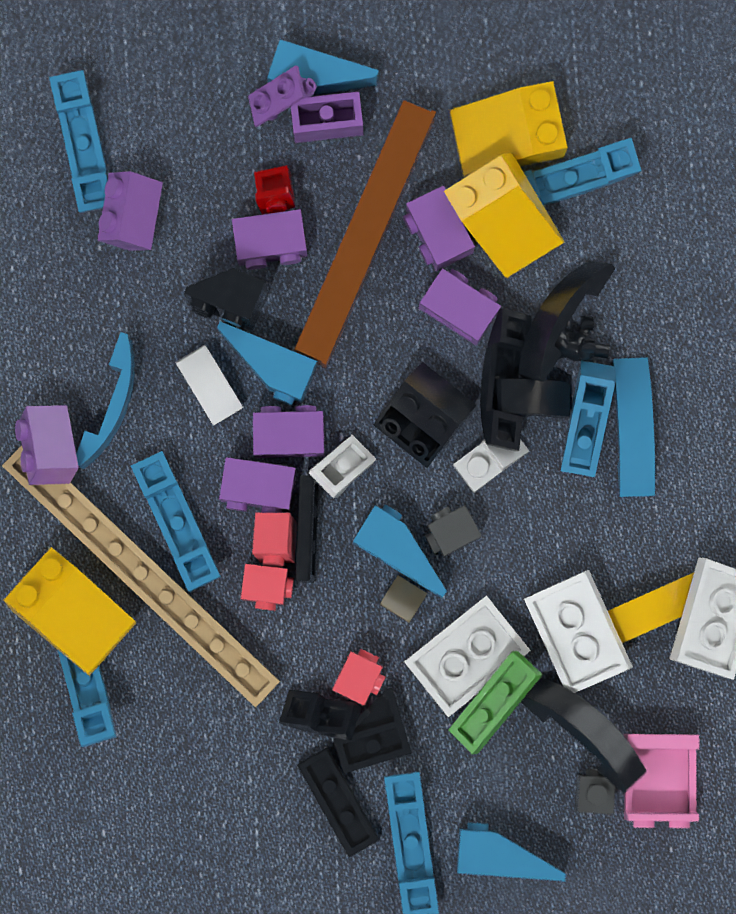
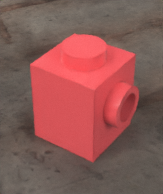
M255 513L252 554L260 563H263V566L281 568L284 566V563H295L297 521L290 513Z
M245 564L241 600L255 602V609L276 611V604L284 605L285 598H292L294 578L288 577V569Z
M360 649L358 654L350 652L332 690L365 705L370 693L377 696L386 676L380 674L382 666L377 664L379 657L363 649Z

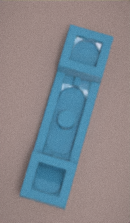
M80 70L49 77L71 169L78 211L83 213L101 209L104 205L105 185L108 181V174L84 71Z
M632 138L598 148L599 151L534 172L528 170L524 174L543 206L579 196L642 172Z
M120 332L109 363L113 370L121 373L99 434L96 435L84 431L76 453L78 467L81 469L89 466L107 448L121 426L129 406L134 383L135 362L131 339L122 332Z
M648 357L613 359L612 362L616 372L614 394H616L619 452V497L655 496L654 420Z
M163 451L131 465L188 592L220 578L221 576Z
M58 650L81 747L115 738L114 721L100 665L89 676Z
M420 772L384 776L403 914H439Z

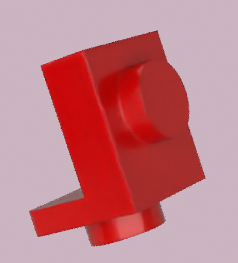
M288 165L254 172L257 190L255 199L262 215L285 212L287 209L296 208Z

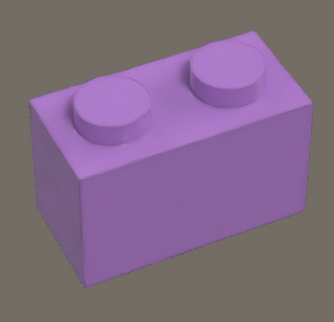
M359 92L305 97L291 106L295 143L363 135Z
M131 171L109 173L108 181L105 185V200L102 215L99 219L97 241L129 251L151 250L163 182Z
M444 185L406 203L407 214L403 216L412 235L417 233L423 244L418 248L426 265L432 263L436 271L473 254L475 248L464 224L444 193L446 190Z
M301 209L232 219L239 266L246 265L247 270H256L267 267L266 262L280 261L281 265H291L301 262V257H307Z
M442 268L420 301L419 309L477 346L501 308L496 303L498 298L483 288L477 291L467 284L469 280L458 271L451 269L450 272H447Z
M67 405L26 406L20 420L16 421L15 435L16 439L22 442L21 469L23 472H27L29 485L70 484L79 467Z
M265 406L260 408L261 413H253V455L255 458L325 457L323 411H316V406H296L295 412H281V407Z
M226 457L219 499L221 502L227 503V509L247 512V507L253 506L260 507L261 513L290 512L296 468Z

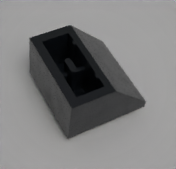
M235 268L228 269L187 286L184 291V295L189 306L192 307L193 313L207 319H211L212 315H215L224 320L225 324L240 330L247 328L252 331L269 293L266 281Z
M422 362L404 380L373 426L428 468L477 405Z

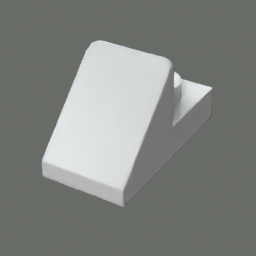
M351 435L313 467L309 474L333 498H338L356 478L375 462L376 458Z
M484 439L481 444L455 462L453 467L472 492L475 493L527 454L529 450L522 440H520V451L514 452L486 445Z

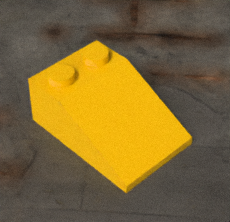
M553 81L517 88L450 110L463 178L501 154L513 153L520 166L564 158L566 154L567 143Z
M513 153L499 155L444 191L461 222L505 278L512 276L565 243Z
M52 547L4 599V602L14 614L89 676L136 624L132 617Z

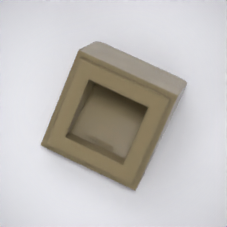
M398 575L379 605L407 623H410L427 593Z

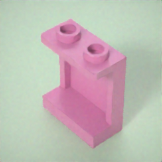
M624 734V737L635 750L647 771L624 794V819L633 821V827L655 828V821H669V828H690V821H699L696 802V749H699V735Z

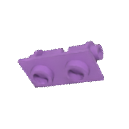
M296 65L248 95L255 127L268 120L276 119L279 113L303 98L312 97L316 90L314 80L301 77L299 67Z

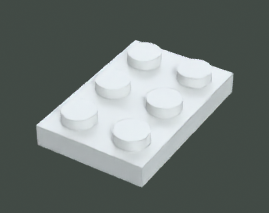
M698 558L669 660L734 680L736 674L735 568L706 558Z
M589 570L524 599L563 687L575 693L633 667Z
M485 596L404 661V663L447 717H449L479 693L512 651H519L525 656L531 650L490 599Z

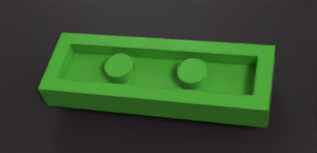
M512 651L449 728V731L471 754H478L541 678L542 674L519 651Z

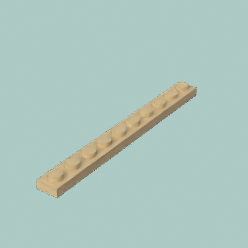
M21 445L2 467L252 705L257 707L280 681L71 482L70 484L29 485L27 472H23L21 469L20 460L23 451Z

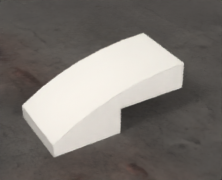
M205 344L175 362L213 426L243 408Z

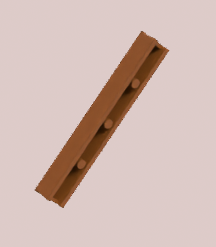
M403 100L294 349L297 353L316 360L317 364L322 365L324 369H327L435 122L436 112L433 110L429 111Z

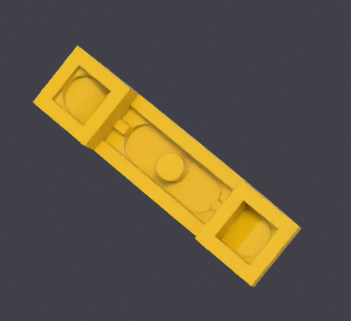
M694 573L608 610L621 642L624 643L682 617Z

